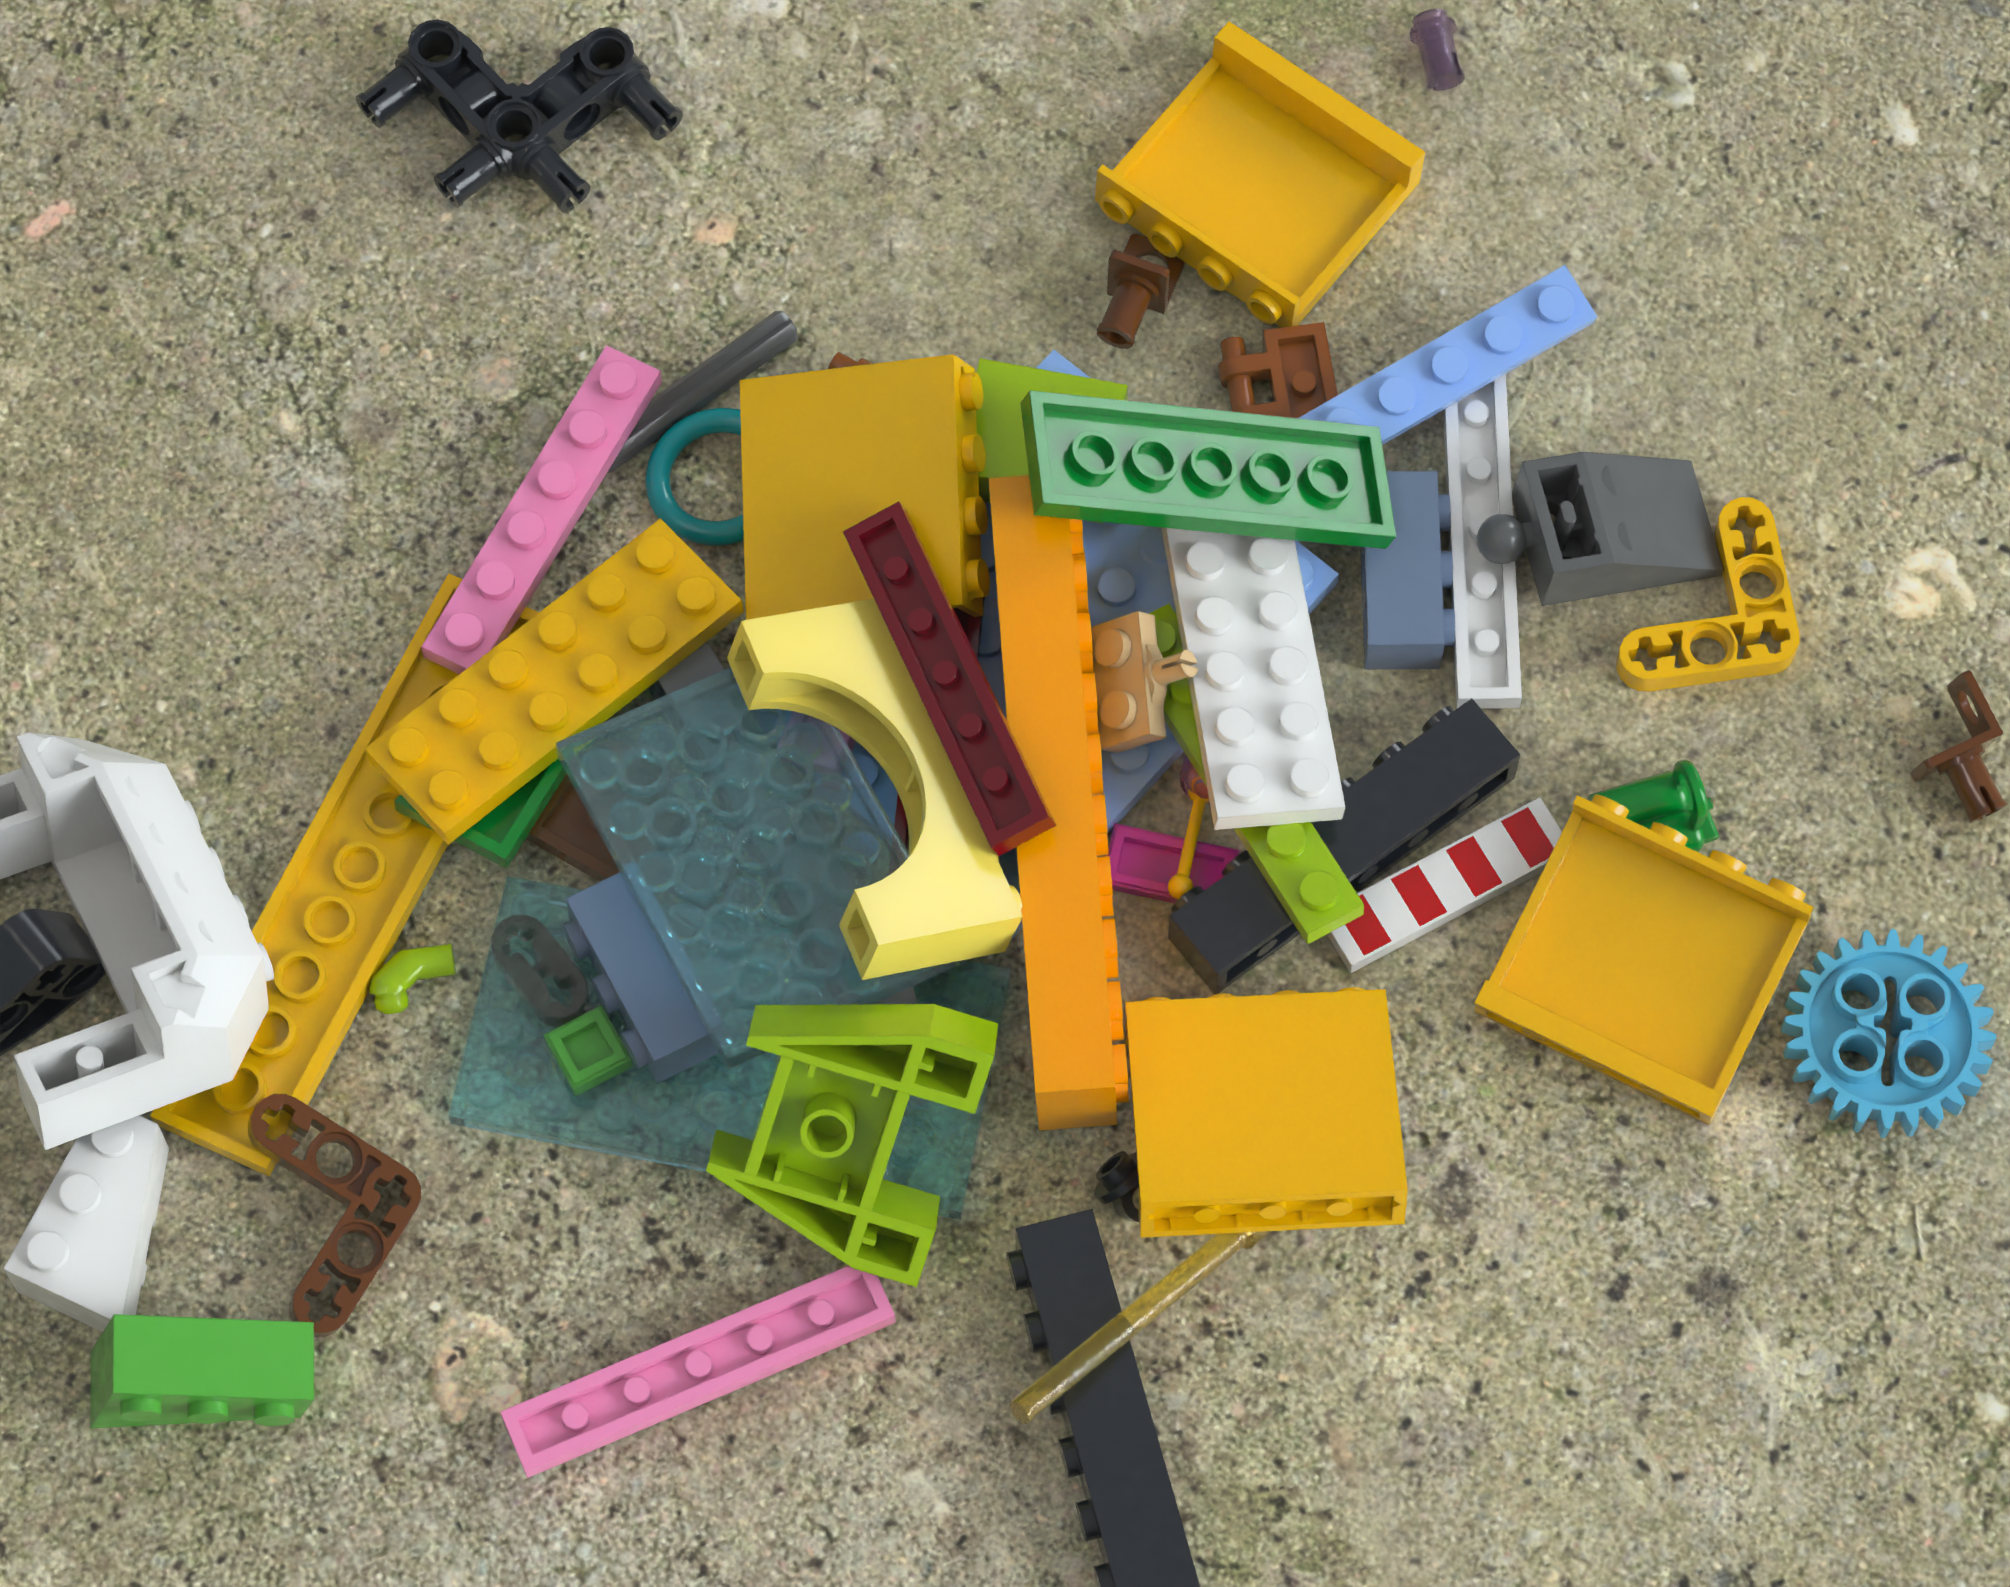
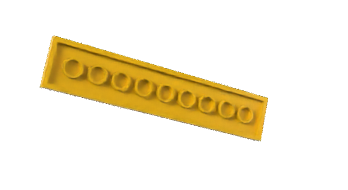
M450 573L446 576L251 931L256 942L262 943L268 953L274 971V979L266 982L269 1009L233 1080L154 1109L150 1115L152 1121L157 1123L159 1127L269 1177L277 1163L259 1152L252 1145L248 1136L247 1123L253 1109L263 1098L272 1094H287L299 1099L306 1105L309 1104L369 993L372 977L384 965L448 846L436 831L396 811L394 800L401 794L370 763L364 748L459 675L424 658L421 648L463 580ZM525 607L508 636L539 612ZM280 1110L275 1117L264 1113L261 1118L269 1125L265 1135L274 1141H277L282 1134L291 1137L294 1131L289 1128L288 1124L292 1116L283 1110Z

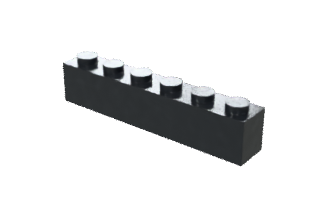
M1472 698L1456 710L1451 706L1439 710L1424 724L1422 728L1423 734L1406 746L1401 741L1389 746L1373 762L1372 767L1374 769L1356 782L1352 777L1342 780L1341 786L1345 811L1341 820L1311 822L1356 893L1515 779L1520 753ZM1247 850L1236 856L1226 865L1222 871L1224 877L1206 890L1201 886L1190 889L1171 908L1173 913L1169 918L1168 939L1214 994L1220 993L1300 935V932Z
M1093 1209L1016 1228V1250L1006 1253L1009 1271L1015 1290L1027 1289L1033 1312L1023 1314L1027 1336L1033 1353L1044 1350L1051 1373L1041 1376L1044 1397L1050 1415L1062 1413L1068 1437L1058 1439L1064 1469L1068 1478L1080 1477L1086 1500L1076 1502L1081 1530L1086 1542L1095 1539L1098 1541L1104 1564L1093 1566L1097 1587H1200Z

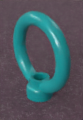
M714 408L699 411L674 424L655 445L646 469V492L655 515L658 519L661 518L677 536L700 545L723 546L744 541L743 514L728 520L709 521L687 513L679 506L673 496L670 485L671 470L679 454L693 441L713 433L741 435L740 409Z

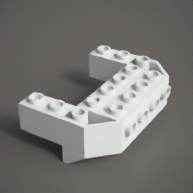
M28 732L17 736L21 768L0 775V879L52 861L126 1012L122 1016L14 1055L21 1100L44 1149L47 1150L232 1081L269 1009L266 982L274 979V971L265 947L262 943L256 942L250 930L242 902L236 894L232 895L225 881L224 872L215 850L212 847L208 848L201 834L200 825L191 803L188 800L184 801L166 764L83 739Z

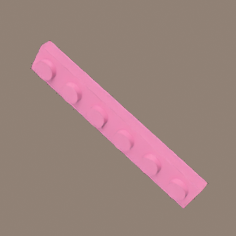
M607 345L605 346L421 646L424 658L457 674H461L508 637L661 385L662 377L660 370Z
M846 1266L517 1404L500 1413L526 1477L529 1478L896 1323L895 1314L877 1275Z

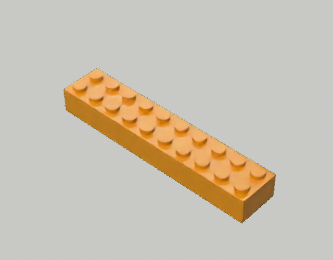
M1029 475L989 478L1007 723L1057 825L1017 846L1039 1131L1117 1125L1116 1104L1129 1103L1125 1044L1112 1045V1041L1124 1040L1120 981L1107 982V979L1119 978L1115 918L1102 919V917L1114 916L1110 856L1097 857L1109 855L1106 804L1103 792L1101 743L1098 731L1096 682L1093 669L1091 621L1088 608L1086 560L1083 547L1082 520L1034 515Z

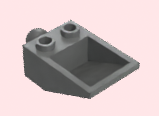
M1577 452L1522 461L1512 490V503L1517 518L1508 514L1493 515L1481 524L1477 532L1478 549L1490 562L1496 564L1511 563L1518 559L1526 549L1541 606L1722 576L1724 571L1691 460ZM1550 513L1556 517L1554 523H1552Z

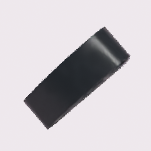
M27 909L15 914L0 925V1056L58 1018L105 976L106 971L90 938L73 915L59 911Z

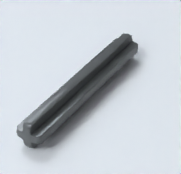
M774 311L653 397L607 473L619 468L661 438L674 424L702 409L737 384L739 380L744 379L796 342L798 338L797 329L792 320L783 311Z

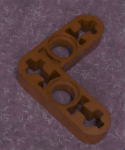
M272 1094L263 1098L250 1115L247 1124L248 1136L252 1145L271 1160L347 1207L296 1287L289 1302V1315L293 1322H314V1337H327L336 1333L348 1320L416 1212L421 1200V1185L416 1175L407 1167L299 1099L287 1094ZM280 1110L288 1112L292 1116L288 1124L289 1128L303 1138L308 1133L310 1126L321 1132L307 1147L303 1161L292 1155L301 1144L300 1142L286 1134H282L277 1141L271 1140L265 1135L269 1125L261 1118L264 1113L275 1117ZM328 1143L343 1145L352 1156L353 1166L351 1171L341 1178H331L324 1175L316 1164V1154L321 1146ZM392 1180H395L403 1186L399 1196L407 1204L405 1208L394 1204L385 1214L379 1226L392 1230L389 1237H386L374 1223L355 1218L354 1213L357 1209H360L368 1218L381 1197L379 1192L373 1189L375 1183L386 1187ZM348 1233L365 1235L373 1246L374 1256L371 1263L363 1268L346 1266L337 1254L339 1239ZM325 1264L337 1278L356 1283L357 1287L351 1293L343 1283L330 1303L331 1308L338 1312L336 1318L324 1315L318 1322H315L307 1316L311 1306L303 1298L306 1293L310 1296H318L327 1285L332 1276L319 1272L321 1265Z

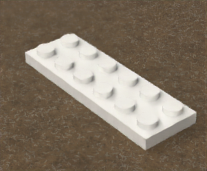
M1161 528L1182 649L1191 651L1197 660V664L1190 665L1198 668L1197 674L1194 677H1188L1214 829L1341 820L1345 811V802L1295 540Z

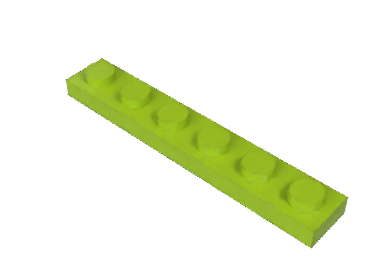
M1168 603L1149 613L1155 615L1157 645L1163 658L1183 651L1177 615L1171 605ZM1187 677L1169 683L1167 686L1164 702L1165 723L1207 787ZM1311 822L1233 828L1307 945L1364 915L1362 900Z

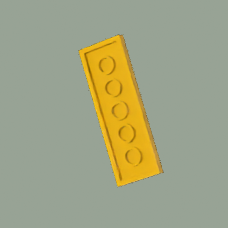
M660 518L365 747L367 758L449 845L640 695L660 677L744 613L742 600Z

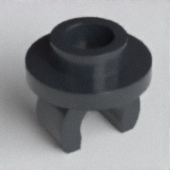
M1121 1151L1109 1158L1097 1171L1096 1178L1099 1183L1094 1190V1196L1101 1204L1112 1202L1115 1211L1123 1219L1139 1222V1210L1133 1203V1194L1139 1187L1137 1154L1135 1152L1128 1155L1125 1151Z

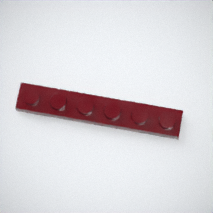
M898 501L843 531L991 849L999 857L1057 826L906 509Z

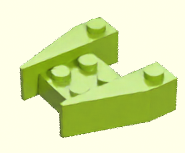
M936 1004L755 1005L746 1046L779 1055L752 1140L716 1129L706 1171L853 1269L917 1287L936 1231L940 1196L885 1180L883 1176L910 1095L975 1114L995 1055L998 1023Z

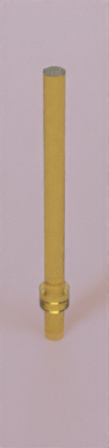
M1271 1231L1216 1234L1012 1400L1009 1404L1012 1414L1021 1423H1029L1241 1248H1253Z

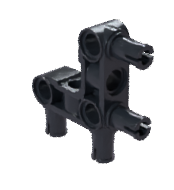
M439 19L428 20L419 24L411 32L408 47L400 52L395 60L396 67L365 92L359 93L356 96V101L361 111L367 118L374 115L371 120L378 128L385 125L387 120L416 98L427 99L473 146L471 150L444 171L434 176V182L445 198L452 195L449 201L456 208L462 206L465 200L495 177L504 179L505 177L516 176L523 180L532 179L550 197L561 212L567 213L574 209V204L569 198L572 197L580 204L587 197L591 186L559 156L560 153L618 108L624 107L649 132L654 140H661L667 136L666 131L661 127L662 125H665L672 132L680 124L683 117L682 111L675 107L650 82L651 75L649 69L634 53L633 43L629 36L621 30L611 27L598 28L590 32L586 37L573 43L559 54L560 61L529 85L521 83L517 86L514 82L506 84L484 61L482 50L454 25ZM443 54L449 56L440 62L427 61L435 55ZM608 62L620 64L618 67L610 70L597 68ZM520 133L527 135V138L518 142L505 140L506 137L512 134Z

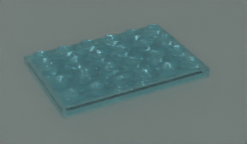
M731 667L556 743L558 759L728 1070L766 1053V1051L746 1046L755 1005L874 1004L965 963V960L866 980L861 979L839 927L840 921L854 890L874 884L894 873L908 859L909 852L838 728L820 719L794 711L781 709L748 710Z

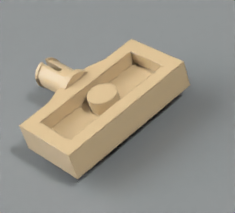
M1141 611L1092 626L1093 669L1096 682L1101 750L1120 753L1166 738L1164 702L1167 686L1169 683L1187 677H1194L1197 674L1198 668L1190 666L1197 664L1194 654L1189 650H1183L1178 654L1163 658L1157 645L1155 615Z

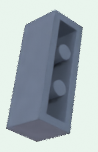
M1386 471L1396 538L1386 549L1360 547L1364 670L1440 669L1444 647H1454L1455 612L1454 609H1443L1442 589H1452V551H1441L1440 532L1450 530L1449 494H1438V471Z
M636 865L566 898L569 922L562 925L564 935L576 958L581 960L588 956L598 974V976L591 979L594 991L607 1014L616 1010L619 1012L628 1029L620 1033V1036L637 1069L647 1064L655 1081L660 1083L727 1049L725 1026Z

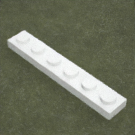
M1505 374L1443 410L1447 494L1450 496L1449 551H1452L1453 558L1451 598L1452 609L1455 612L1454 665L1456 709L1471 698L1480 708H1520L1522 700L1515 561L1507 564L1490 562L1480 553L1477 546L1478 529L1487 518L1496 514L1513 516Z

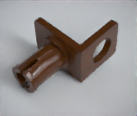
M1136 233L1132 234L1124 252L1113 250L1109 257L1107 295L1112 296V299L1102 322L1098 325L1097 336L1113 347L1121 349L1132 348L1135 342V335L1146 310L1150 309L1165 314L1186 263L1177 256L1168 257L1160 253L1153 247L1148 237ZM1146 255L1157 256L1164 261L1167 268L1140 259V257Z
M1967 670L1959 674L1947 685V691L1972 738L1924 760L1910 774L1913 780L1917 781L1938 771L1939 775L1946 773L1968 815L1969 822L1974 823L1981 820L1982 816L1986 815L1987 817L2008 804L2002 798L1981 758V755L1985 753L1984 749L2004 733L1972 672ZM1967 695H1968V697L1970 698V700L1972 701V703H1973V705H1974V707H1975V709H1976L1977 716H1976L1975 713L1973 712V710H1972V708H1971V706H1970V704H1969V702H1968Z

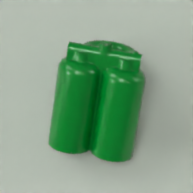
M1686 759L1677 761L1673 771L1662 772L1588 796L1589 801L1597 794L1621 804L1629 810L1627 819L1650 829L1653 822H1657L1677 830L1688 838L1685 846L1697 852L1703 848L1705 843L1712 842L1720 837L1709 811L1713 809V802H1711L1710 797H1706L1705 788L1696 767Z

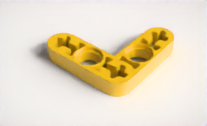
M1740 497L1731 500L1722 508L1715 527V541L1724 569L1723 578L1731 615L1643 627L1631 631L1624 637L1616 659L1617 673L1628 687L1637 691L1647 692L1772 675L1784 671L1791 665L1800 643L1799 628L1775 520L1770 509L1763 502L1751 497ZM1736 519H1745L1748 527L1756 528L1751 543L1753 554L1743 557L1746 548L1743 534L1740 530H1733ZM1751 572L1762 573L1772 581L1774 592L1762 599L1750 597L1742 590L1740 579L1745 574ZM1761 632H1770L1774 641H1783L1777 653H1769L1765 644H1756L1759 642ZM1735 634L1741 635L1740 646H1746L1742 659L1736 658L1738 641ZM1700 638H1712L1723 646L1725 658L1713 665L1701 663L1693 657L1690 645ZM1673 643L1679 644L1678 662L1681 668L1674 667L1675 656H1670ZM1638 649H1647L1650 658H1659L1656 661L1654 670L1646 671L1642 662L1633 661Z

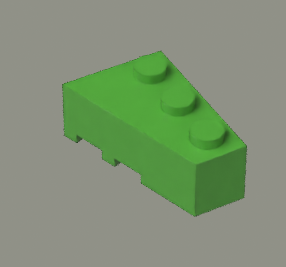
M114 1314L91 1350L90 1429L189 1423L213 1424L254 1420L256 1424L264 1426H282L293 1423L295 1418H301L314 1401V1322Z

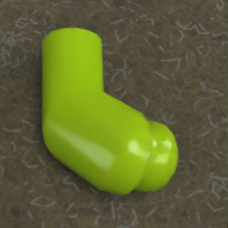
M452 943L406 949L395 953L375 973L370 982L369 992L375 995L374 1005L377 1011L382 1014L403 1012L409 1004L407 989L417 980L456 975Z

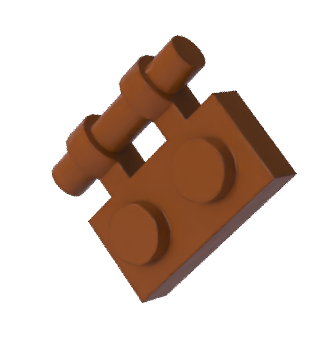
M1324 322L1263 330V353L1247 355L1245 342L1242 337H1229L1220 343L1223 361L1218 365L1221 385L1224 388H1228L1232 412L1299 418L1338 395ZM1269 379L1273 402L1256 404L1252 384L1256 381Z

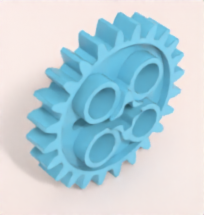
M1891 929L1884 945L1877 946L1870 931L1865 930L1859 940L1858 950H1855L1842 937L1838 939L1834 948L1835 959L1822 951L1816 953L1812 963L1816 973L1802 969L1795 983L1802 992H1790L1785 1007L1795 1014L1784 1018L1781 1032L1797 1038L1786 1044L1783 1055L1784 1058L1803 1059V1062L1796 1068L1792 1079L1794 1082H1804L1813 1079L1815 1085L1808 1098L1810 1104L1819 1102L1826 1097L1834 1102L1828 1119L1834 1121L1846 1110L1854 1113V1132L1859 1133L1869 1118L1876 1120L1881 1138H1886L1893 1121H1900L1906 1135L1911 1137L1918 1127L1920 1116L1929 1126L1937 1129L1944 1118L1942 1107L1956 1116L1959 1115L1965 1105L1962 1094L1975 1097L1982 1085V1082L1975 1074H1987L1993 1059L1981 1051L1992 1048L1996 1040V1034L1980 1028L1991 1020L1994 1014L1993 1008L1974 1007L1973 1005L1980 998L1984 986L1982 984L1963 986L1961 980L1968 965L1964 962L1951 969L1944 966L1943 962L1948 949L1944 945L1938 948L1931 956L1922 953L1923 935L1917 934L1909 948L1900 947L1896 929ZM1886 980H1891L1895 984V1001L1892 1008L1890 1032L1892 1037L1897 1038V1041L1891 1051L1889 1061L1890 1075L1893 1083L1891 1086H1885L1881 1081L1886 1032L1884 1029L1879 1028L1887 1011L1886 988L1884 984ZM1849 990L1862 992L1868 997L1872 1007L1861 1010L1852 1008L1844 1001L1841 993ZM1916 995L1926 997L1935 1006L1936 1013L1930 1015L1917 1013L1911 1009L1907 998ZM1845 1051L1858 1052L1867 1059L1870 1068L1865 1071L1851 1070L1843 1064L1839 1054ZM1913 1056L1922 1057L1931 1063L1935 1074L1925 1077L1916 1075L1909 1070L1905 1059Z

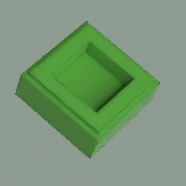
M602 1005L544 1034L545 1043L574 1096L633 1067L632 1059Z

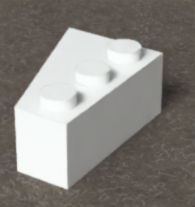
M138 1115L76 1139L4 1267L5 1273L18 1293L101 1332L104 1331L114 1314L136 1315L141 1286H144L147 1271L145 1262L152 1227H155L169 1152L167 1142L157 1123Z

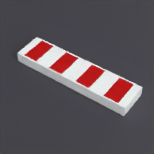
M1539 797L1358 892L1357 894L1364 904V915L1328 933L1327 936L1351 974L1542 873L1562 831Z

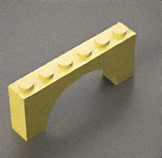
M868 599L741 621L727 660L748 710L781 709L794 711L820 719L838 728L862 745L877 760L893 782L902 801L909 829L908 859L894 873L883 880L855 889L839 924L861 979L866 980L1005 952L1023 917L1020 895L1017 889L1007 882L999 864V857L991 849L875 600Z

